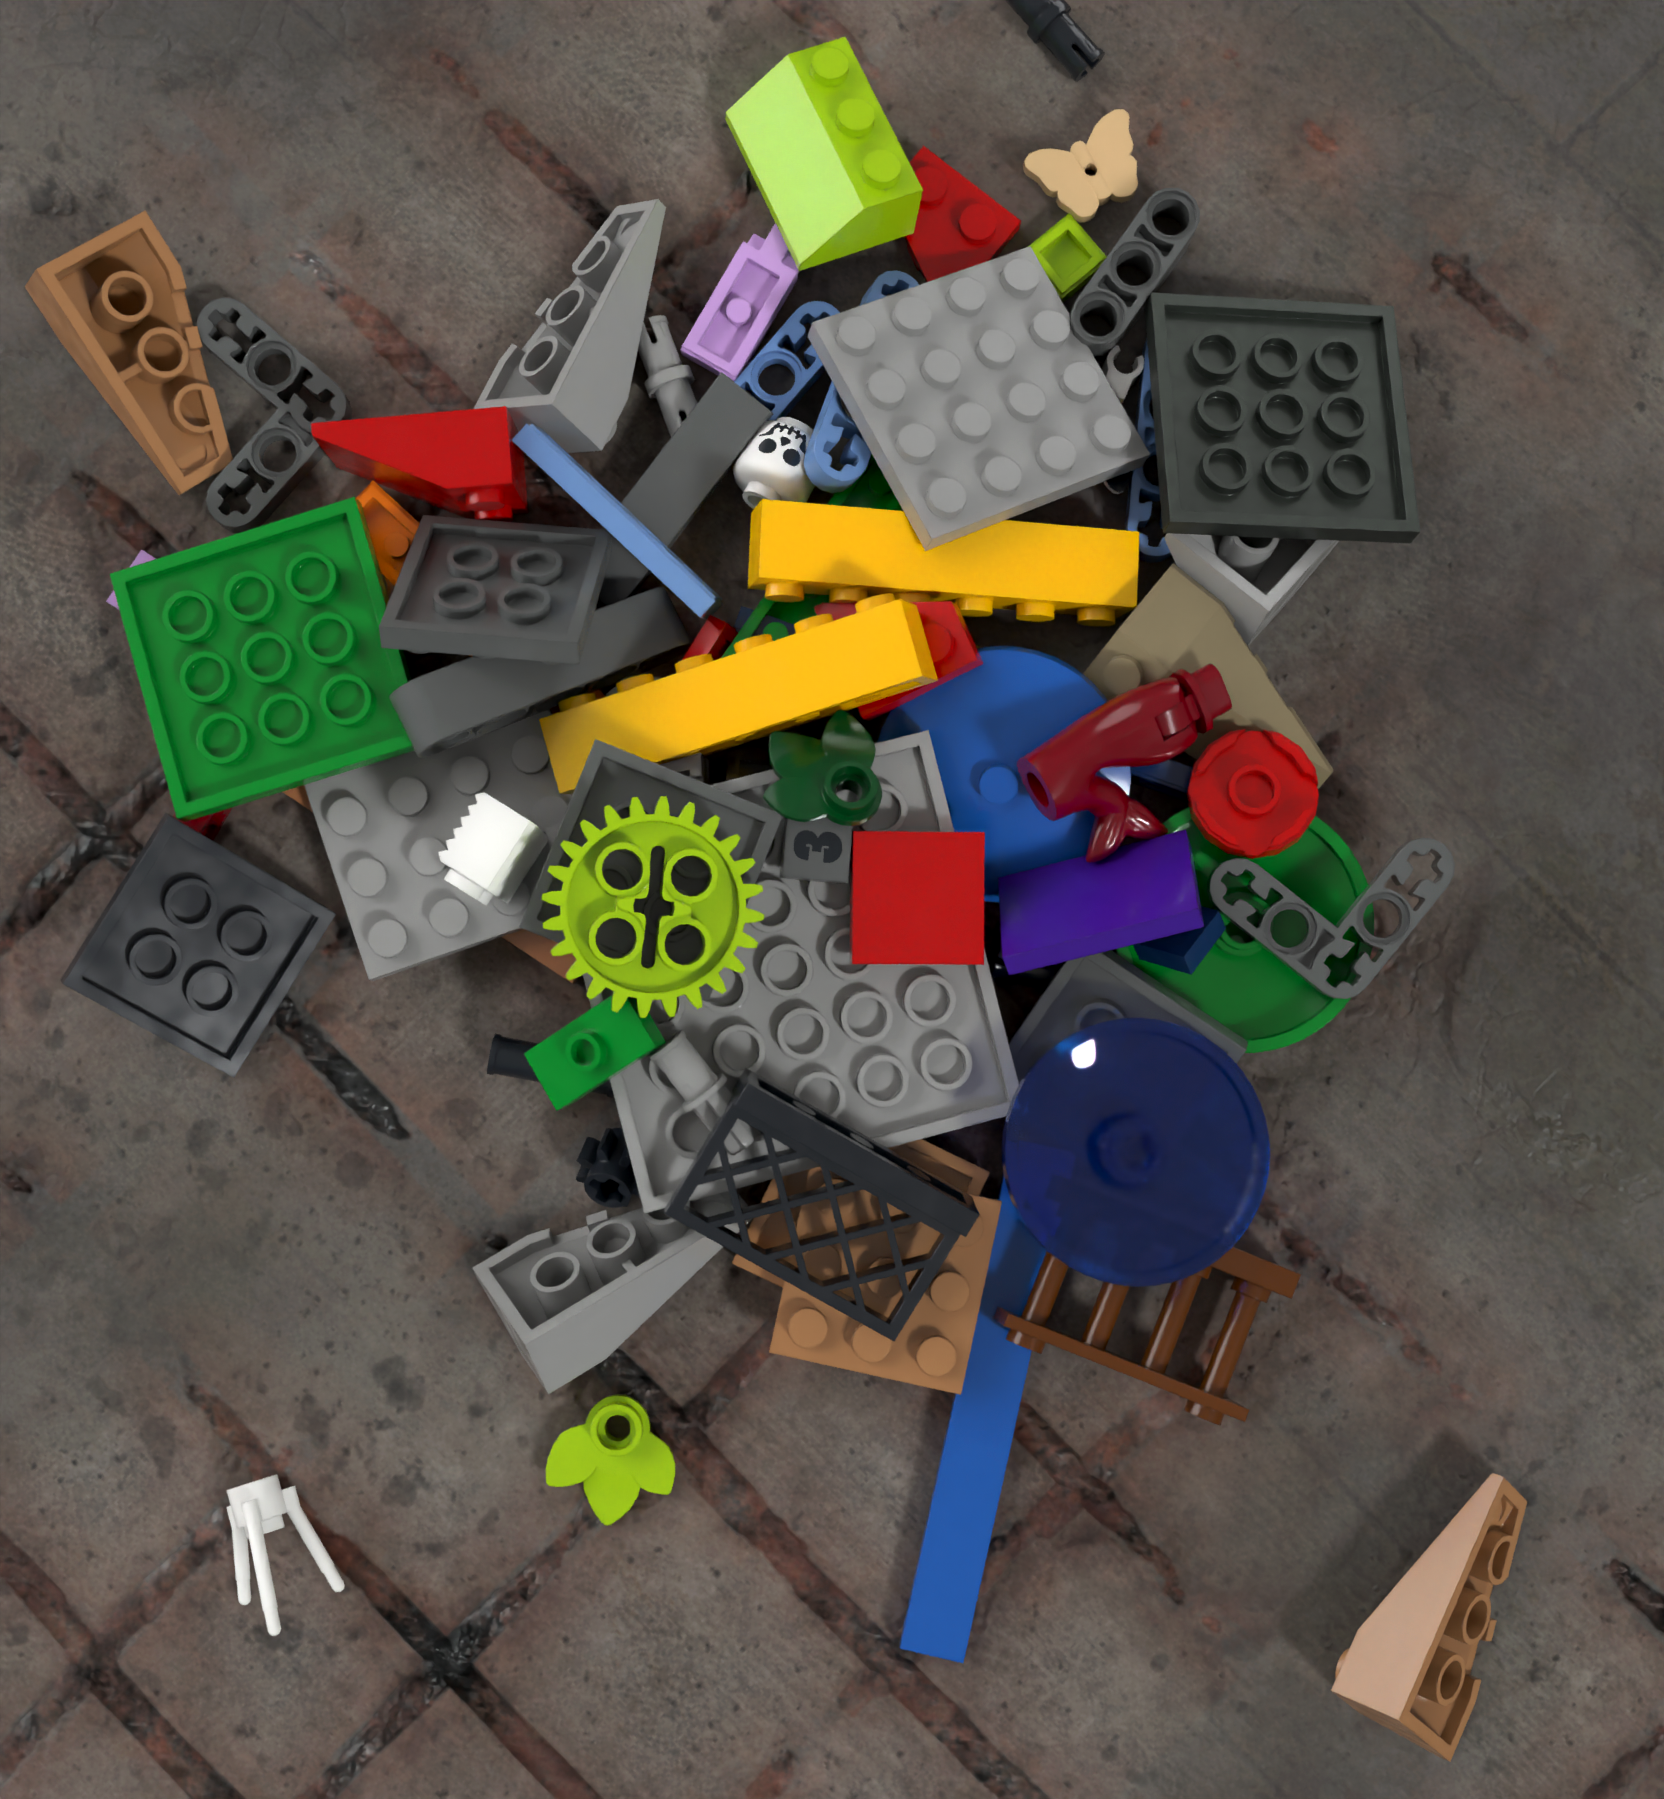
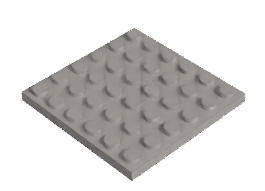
M929 730L875 743L876 752L871 770L878 778L882 788L881 803L878 811L870 820L853 826L852 831L954 832ZM772 769L710 786L774 811L763 799V795L772 784L780 779ZM841 790L836 793L837 797L847 802H857L859 800L857 795L849 790ZM783 816L756 881L757 885L763 886V892L750 897L746 908L764 914V920L745 923L743 929L744 933L758 942L757 948L737 946L734 955L745 967V971L739 973L724 967L719 975L727 991L721 994L713 989L709 1001L702 1000V1007L699 1009L695 1008L685 995L678 996L674 1017L667 1015L661 1000H652L649 1014L663 1038L666 1040L677 1031L683 1030L688 1041L717 1076L721 1073L725 1075L727 1081L724 1086L732 1096V1089L745 1068L886 1148L1026 1111L985 949L984 965L850 964V865L848 883L846 884L779 878L784 827ZM561 823L545 827L550 849ZM585 973L583 978L587 990L592 977ZM606 987L599 995L589 999L591 1008L611 996L613 991ZM649 1054L610 1079L644 1214L666 1207L710 1134L709 1129L693 1110L686 1112L683 1109L682 1104L685 1099L658 1065L651 1061L648 1057ZM759 1131L756 1139L746 1149L735 1155L728 1154L730 1164L767 1155L768 1151L763 1132ZM772 1138L776 1152L790 1149V1147ZM717 1152L707 1170L722 1166L719 1152ZM807 1157L779 1164L782 1176L821 1166ZM772 1166L733 1176L737 1189L775 1179ZM723 1178L697 1185L688 1202L729 1191L726 1179Z

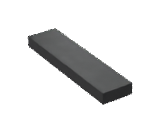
M721 372L621 504L670 549L732 469L746 445L766 421H769L773 413ZM612 534V553L598 597L606 606L634 596L651 574V571Z

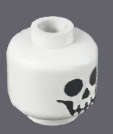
M780 417L777 420L766 421L740 453L733 466V474L737 485L743 491L742 497L751 508L754 509L762 499L806 503L815 487L806 475L803 464L805 452L813 433V429L808 425L791 417Z

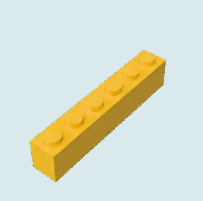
M762 499L751 512L748 589L765 590L766 599L778 602L803 601L804 593L829 595V603L859 602L872 596L893 593L895 600L902 599L907 602L952 601L959 607L962 616L968 617L990 616L993 614V608L1016 610V619L1023 621L1054 620V613L1077 615V623L1080 625L1111 626L1115 624V618L1137 607L1139 532L1004 520L925 551L904 511Z
M893 593L872 596L855 604L856 614L835 621L832 614L809 617L794 624L796 634L773 641L771 634L753 636L734 644L736 654L713 661L712 654L690 657L674 664L676 674L654 680L653 674H642L616 683L618 693L598 700L595 693H587L560 701L558 703L559 713L539 719L559 794L574 793L595 739L660 765L697 753L707 756L769 736L774 731L781 732L831 716L837 710L846 711L938 681L917 605L902 599L895 600Z

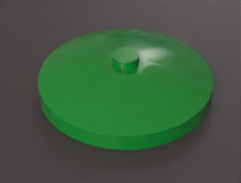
M1189 807L1163 822L1168 828L1167 834L1182 830L1187 831L1192 847L1200 904L1203 907L1216 910L1210 903L1206 892L1207 880L1212 870L1220 863L1235 858L1248 859L1258 864L1334 926L1368 885L1363 870L1351 849L1329 825L1316 816L1297 843L1277 855L1253 859L1225 853L1206 840L1192 820ZM1244 871L1236 877L1226 873L1221 879V882L1227 887V892L1223 899L1230 905L1235 900L1242 899L1254 907L1257 911L1248 916L1247 921L1256 927L1263 910L1277 901L1279 896L1272 890H1269L1266 900L1261 901L1247 888L1249 881L1252 879L1247 872ZM1370 903L1364 911L1363 922L1367 931L1374 936L1373 903ZM1288 909L1280 911L1275 915L1270 927L1272 938L1277 944L1285 948H1291L1301 943L1307 930L1305 919L1300 913ZM1221 913L1220 915L1226 929L1192 975L1140 960L1133 945L1115 949L1116 954L1247 1040L1248 1046L1245 1053L1272 1051L1307 1038L1329 1023L1351 999L1331 998L1320 993ZM1350 927L1343 935V939L1355 943L1344 957L1335 958L1329 955L1324 962L1331 971L1326 979L1331 986L1337 981L1352 983L1356 975L1349 969L1351 962L1359 952H1366L1369 957L1371 955L1372 947L1360 942L1352 933Z

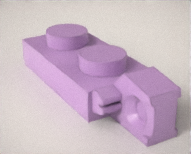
M776 223L766 240L753 234L748 243L742 242L680 349L682 356L718 376L722 372L732 381H735L748 366L798 280L799 270Z

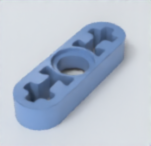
M811 301L801 305L734 381L745 391L748 390L752 397L773 413L769 420L786 417L825 372L826 369L812 344L804 352L805 362L811 364L808 369L803 367L795 354L783 349V347L789 344L792 351L796 353L806 340L804 325L806 323L812 325V322L840 313L833 305L823 301ZM774 364L788 367L795 377L793 387L787 393L779 396L766 393L758 383L761 372L766 367Z

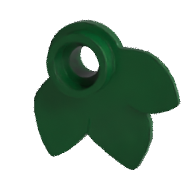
M837 710L830 718L821 740L788 732H772L769 736V760L776 776L780 780L776 781L764 792L763 799L775 812L784 818L798 822H809L825 817L836 824L844 826H856L867 822L878 811L882 799L880 782L871 770L876 752L871 736L853 716L843 710ZM841 790H849L855 793L859 800L857 802H847L837 797L836 793Z

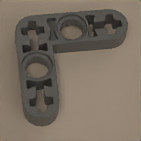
M222 297L209 302L198 315L197 328L200 339L215 357L277 409L215 478L207 491L206 503L209 513L223 528L232 533H240L263 525L326 454L312 437L311 423L351 420L352 408L346 395L333 380L248 307L236 299ZM224 319L232 324L237 320L236 325L245 338L254 344L249 348L247 354L230 337L224 336L220 339L221 334L216 328L219 321ZM274 354L288 357L292 366L291 373L285 381L277 385H267L260 381L258 374L259 366L265 358ZM310 375V376L312 377V378L306 380V377H307V376ZM303 385L320 402L325 403L333 397L329 405L335 414L329 421L322 417H317L310 422L314 414L307 404L296 395ZM291 398L289 404L284 403L286 400ZM280 440L289 441L294 444L297 452L296 460L290 468L282 472H272L266 469L263 458L264 452L269 445ZM250 467H253L264 481L273 485L266 493L257 483L246 496L247 502L251 505L250 510L244 515L234 510L226 516L231 508L225 500L227 495L232 491L238 495H243L255 483L245 474Z
M1418 838L1405 842L1392 854L1335 926L1258 864L1248 859L1235 858L1220 863L1212 870L1207 880L1206 892L1210 903L1216 910L1313 988L1331 998L1348 999L1357 996L1370 984L1446 890L1454 876L1455 863L1452 853L1448 848L1435 839ZM1431 852L1435 856L1431 868L1438 875L1434 881L1420 879L1409 890L1408 895L1419 899L1417 905L1412 909L1411 905L1401 894L1385 888L1384 884L1391 877L1396 886L1403 885L1414 869L1407 862L1409 855L1413 854L1419 857ZM1244 871L1252 877L1247 888L1261 901L1266 900L1269 890H1272L1279 896L1277 901L1263 910L1256 927L1247 921V917L1257 911L1254 907L1242 899L1235 900L1231 905L1223 899L1227 892V887L1221 882V879L1226 873L1236 877ZM1379 899L1392 903L1399 915L1396 930L1383 938L1370 934L1363 922V914L1367 906ZM1286 909L1300 913L1305 919L1307 926L1303 941L1291 948H1285L1277 944L1270 932L1274 916ZM1350 927L1352 933L1360 942L1378 949V953L1371 960L1366 952H1359L1349 967L1351 972L1356 975L1353 982L1349 984L1344 981H1337L1331 986L1326 981L1331 971L1324 962L1329 955L1335 958L1344 957L1355 943L1343 939V935Z

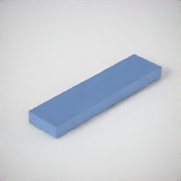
M526 423L515 435L512 441L694 613L700 618L708 619L709 615H713L723 604L721 602L722 598L543 429L534 424L529 425Z

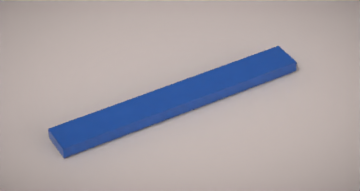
M1010 1139L997 1200L1002 1201L962 1393L961 1395L954 1393L899 1643L900 1649L964 1663L1032 1350L1006 1340L1009 1328L994 1320L993 1317L997 1307L1022 1315L1059 1220L1053 1217L1057 1205L1040 1198L1049 1174L1067 1180L1070 1177L1074 1156L1064 1150Z

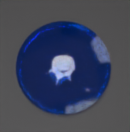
M1122 1018L1105 1021L1080 1029L1054 1044L1040 1056L1021 1080L1011 1100L1003 1129L1002 1166L1005 1183L1015 1210L1026 1229L1050 1255L1064 1265L1083 1275L1117 1285L1138 1287L1171 1283L1187 1278L1216 1262L1235 1245L1252 1222L1263 1198L1269 1174L1270 1144L1267 1123L1261 1103L1244 1072L1230 1056L1206 1037L1186 1027L1158 1019Z

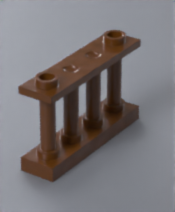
M1049 1174L1040 1198L1057 1205L1053 1217L1059 1220L1022 1315L1001 1307L996 1309L993 1319L1009 1328L1005 1339L1042 1354L1045 1344L1048 1343L1186 1398L1188 1400L1184 1411L1214 1424L1221 1425L1225 1414L1245 1422L1249 1409L1233 1400L1225 1398V1393L1260 1302L1267 1303L1271 1292L1292 1299L1301 1274L1065 1178ZM1096 1220L1117 1229L1112 1241L1118 1243L1080 1340L1046 1326L1081 1233L1083 1229L1090 1231L1093 1221ZM1153 1244L1176 1253L1171 1265L1176 1266L1177 1269L1141 1363H1138L1105 1349L1142 1253L1149 1255ZM1212 1268L1234 1276L1230 1289L1235 1290L1236 1293L1201 1385L1198 1387L1165 1374L1201 1278L1208 1279Z

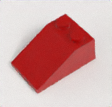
M506 406L311 423L312 437L335 466L341 470L369 481L373 480L377 484L464 518L512 522L513 514L528 513L524 452L512 441L518 433V429Z

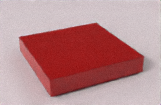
M852 831L850 853V964L984 965L985 832Z

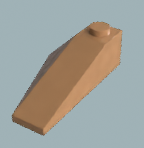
M141 212L34 271L25 285L26 290L62 345L176 493L181 495L222 471L232 461L233 457L216 394L209 385L200 351L203 346L198 328L193 325L184 291L187 287L180 264L147 212Z

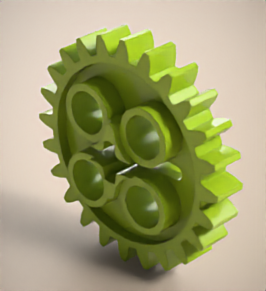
M667 796L659 797L653 814H645L638 797H632L629 806V817L621 819L618 813L610 805L604 807V818L607 827L599 830L592 823L586 820L581 821L579 824L587 842L581 847L573 842L563 840L560 846L572 859L570 866H549L547 870L552 876L562 881L563 885L561 891H551L542 894V900L560 906V915L543 922V929L563 930L565 939L556 944L550 952L552 956H563L573 953L576 961L568 969L565 975L566 978L572 980L588 973L592 980L588 986L586 997L593 999L607 987L613 991L611 1010L614 1012H618L625 1004L627 998L632 997L636 998L640 1018L647 1017L652 1000H661L667 1015L674 1017L677 1008V997L685 995L689 1002L699 1009L702 1007L699 987L707 983L712 989L723 994L727 990L719 972L724 967L739 973L745 971L741 961L734 955L737 946L744 948H757L758 942L744 933L743 929L745 923L764 920V914L746 908V899L763 892V886L743 884L741 875L748 871L755 864L753 858L733 860L730 853L737 846L741 838L738 834H735L719 842L714 837L720 820L717 815L706 820L700 827L694 824L695 804L692 802H688L678 817L670 816ZM661 846L664 849V863L659 894L660 899L671 902L672 909L670 915H660L657 919L654 964L650 968H645L641 964L646 918L644 914L634 912L633 905L635 898H646L649 893L651 851L653 847ZM615 850H626L633 853L641 864L639 880L634 886L625 890L612 888L606 883L602 874L604 859ZM686 856L698 858L705 864L708 870L709 879L707 885L702 892L695 896L681 894L675 889L671 880L673 866L679 859ZM611 918L626 920L634 930L635 941L633 947L627 954L621 957L606 956L599 951L596 945L595 936L597 929L603 922ZM678 925H692L702 937L701 952L696 959L689 963H676L668 957L665 951L666 936L672 928Z

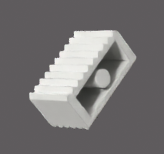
M485 792L475 794L477 804L468 806L470 815L460 817L462 827L453 829L454 839L446 840L448 850L439 852L440 861L450 867L444 880L486 906L493 895L509 903L548 841L547 835L536 824Z

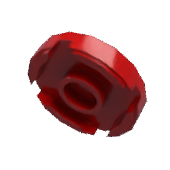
M1246 729L1230 731L1208 744L1193 766L1187 790L1191 818L1204 838L1225 853L1250 859L1277 855L1297 843L1312 823L1316 815L1317 801H1319L1317 788L1319 783L1316 769L1303 749L1281 733L1264 729L1262 732L1254 730L1245 732Z

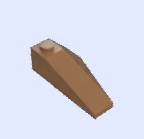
M1492 1473L1361 1625L1350 1648L1346 1649L1338 1660L1335 1672L1336 1680L1331 1689L1334 1694L1360 1714L1451 1762L1473 1710L1481 1684V1679L1470 1675L1479 1640L1492 1641L1497 1620L1490 1618V1596L1493 1585L1502 1584L1509 1575L1527 1505L1525 1498L1503 1476Z

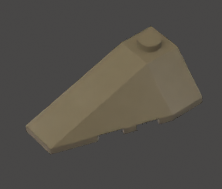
M1173 563L1083 674L1097 686L1107 700H1111L1139 686L1162 678H1168L1179 669L1186 670L1191 674L1211 663L1222 676L1232 702V709L1213 719V729L1204 734L1198 733L1195 742L1184 752L1198 760L1208 744L1230 731L1246 729L1245 732L1253 730L1262 732L1264 729L1278 732L1303 749L1316 769L1319 783L1317 788L1319 789L1332 774V766L1293 707L1286 705L1266 675L1268 672L1267 668L1257 653L1253 655L1233 625L1235 620L1225 604Z

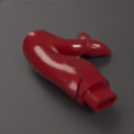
M1211 663L1191 674L1186 670L1179 669L1168 678H1162L1139 686L1107 701L1017 761L1019 774L1030 798L1046 818L1055 821L1081 811H1090L1095 816L1086 862L1094 863L1109 857L1119 848L1126 836L1139 840H1149L1168 833V828L1143 804L1128 797L1126 792L1117 783L1096 773L1102 768L1140 767L1159 764L1179 755L1190 747L1197 739L1198 733L1204 734L1213 729V719L1232 709V702L1222 676Z

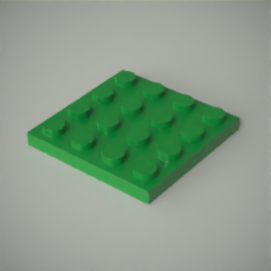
M356 497L110 573L177 819L187 822L415 751L389 699L390 694L394 690L411 681L412 678L404 650L381 648L379 625L389 598L362 504Z

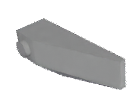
M659 199L620 205L614 209L573 263L572 271L577 276L569 288L562 291L554 300L546 298L535 313L542 321L541 325L522 350L514 344L510 345L498 361L474 409L506 406L518 432L526 423L529 425L534 424L543 429L567 453L603 450L605 444L611 440L616 432L617 420L629 397L666 207Z
M1167 533L1164 537L1176 565L1225 604L1235 620L1233 625L1247 646L1280 612L1339 542L1338 540Z
M729 1191L689 1201L686 1204L707 1217L734 1210ZM738 1194L741 1207H748L747 1203ZM642 1206L640 1209L609 1218L606 1210L586 1216L587 1226L556 1236H552L549 1228L529 1234L474 1266L472 1269L521 1355L547 1393L550 1394L610 1356L723 1246L665 1214V1208L644 1214ZM752 1219L745 1220L746 1225H747ZM738 1223L724 1226L735 1233L739 1232Z

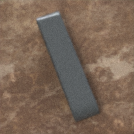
M658 587L595 610L579 665L566 663L549 665L531 660L507 658L480 659L473 656L405 683L390 694L389 699L417 756L423 758L558 706L560 701L567 698L592 693L663 665L688 651L692 640L666 589Z

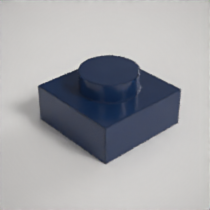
M1201 906L1204 927L1134 944L1133 947L1138 958L1192 975L1226 929L1220 912Z

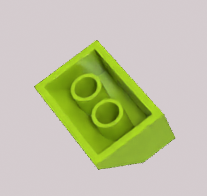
M846 37L786 55L726 111L725 120L799 271L914 233L923 189Z

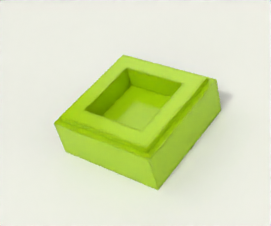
M1070 213L1029 245L1062 302H1065L1087 284L1107 257Z

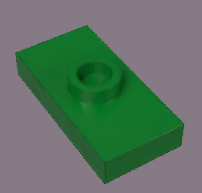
M611 995L524 1053L556 1111L573 1104L666 1043L649 1013L646 1018L639 1017L636 998L628 997L623 1007L618 1012H614L611 1010Z

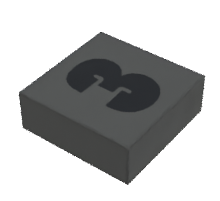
M826 817L809 822H798L784 818L779 878L836 884L848 883L853 826L839 825Z

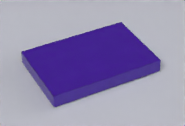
M1186 830L1120 846L1112 855L1098 862H1086L1085 855L998 878L1002 958L1009 975L1204 927L1192 847Z

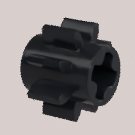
M606 1128L601 1142L595 1138L587 1137L576 1160L581 1164L576 1180L584 1183L585 1192L594 1202L610 1208L628 1207L632 1194L638 1197L640 1195L623 1129Z

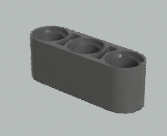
M1164 188L1156 191L1144 204L1076 299L1070 313V327L1074 336L1081 343L1089 347L1097 362L1105 360L1115 346H1120L1145 311L1144 306L1151 292L1157 293L1187 252L1200 221V210L1197 202L1188 192L1179 188ZM1161 216L1173 218L1180 224L1183 232L1177 235H1165L1155 228L1153 220ZM1124 266H1134L1145 274L1147 282L1139 286H1130L1119 278L1117 270ZM1090 315L1100 316L1110 324L1112 332L1102 337L1090 335L1083 329L1080 321Z

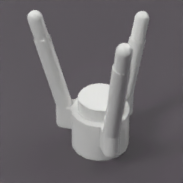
M276 1474L226 1490L231 1505L226 1507L232 1528L238 1601L242 1605H247L251 1601L249 1539L267 1630L270 1635L276 1636L281 1631L264 1534L285 1527L282 1514L287 1513L332 1589L335 1592H341L345 1586L344 1581L302 1510L295 1486L281 1489L279 1478Z

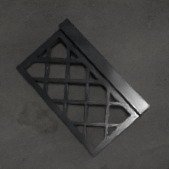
M745 1068L732 1089L733 1096L723 1115L716 1122L666 1205L665 1214L888 1339L895 1341L959 1236L966 1237L980 1214L972 1196ZM737 1119L763 1132L768 1151L767 1155L730 1164L724 1141ZM772 1138L790 1147V1149L776 1152ZM717 1152H719L722 1166L707 1170ZM807 1157L821 1165L826 1184L825 1187L787 1196L779 1164ZM772 1166L780 1198L742 1208L733 1176ZM830 1171L848 1181L833 1184ZM725 1178L734 1210L707 1217L686 1204L697 1185ZM864 1189L878 1197L883 1216L882 1219L844 1228L836 1196ZM829 1199L837 1230L799 1240L791 1208ZM887 1203L904 1213L890 1216ZM779 1211L784 1212L791 1238L790 1243L764 1249L750 1241L745 1220ZM922 1222L940 1232L929 1253L901 1260L893 1229ZM738 1223L740 1235L724 1226ZM886 1231L894 1262L856 1272L848 1241ZM841 1243L849 1274L821 1281L807 1272L803 1252ZM795 1255L798 1267L782 1258ZM917 1270L916 1274L914 1275V1277L908 1285L905 1273ZM898 1275L903 1295L888 1318L864 1305L860 1284ZM852 1287L855 1299L839 1290Z

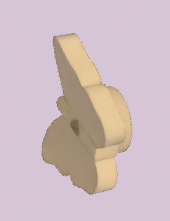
M1116 109L1103 116L1095 125L1087 144L1083 141H1077L1071 146L1070 152L1052 148L1039 149L1029 153L1024 160V173L1037 182L1046 195L1057 197L1058 207L1070 213L1080 223L1088 222L1095 217L1098 206L1106 204L1109 199L1122 203L1132 199L1136 193L1138 186L1136 175L1137 160L1131 156L1134 144L1129 133L1130 117L1128 112L1124 109ZM1092 170L1095 175L1089 176L1085 171Z

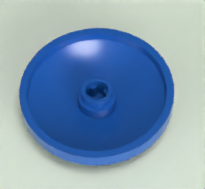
M1013 646L977 648L984 664L891 710L877 741L879 743L929 730L954 832H985L984 901L999 902V877L1087 855L1095 816L1090 811H1081L1055 821L1046 818L1030 798L1019 774L1017 761L1085 714L1108 701L1092 681L1068 663L1037 650ZM1131 767L1102 768L1096 773L1117 783L1129 797Z

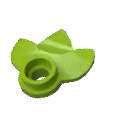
M610 1395L601 1399L593 1406L588 1414L586 1423L566 1429L559 1435L547 1459L545 1470L546 1484L552 1487H565L583 1482L584 1492L591 1508L605 1526H608L619 1520L630 1510L638 1497L640 1488L655 1494H670L675 1478V1460L669 1445L650 1432V1419L643 1405L627 1395ZM615 1415L625 1417L630 1423V1433L623 1438L613 1437L607 1430V1421L610 1417Z

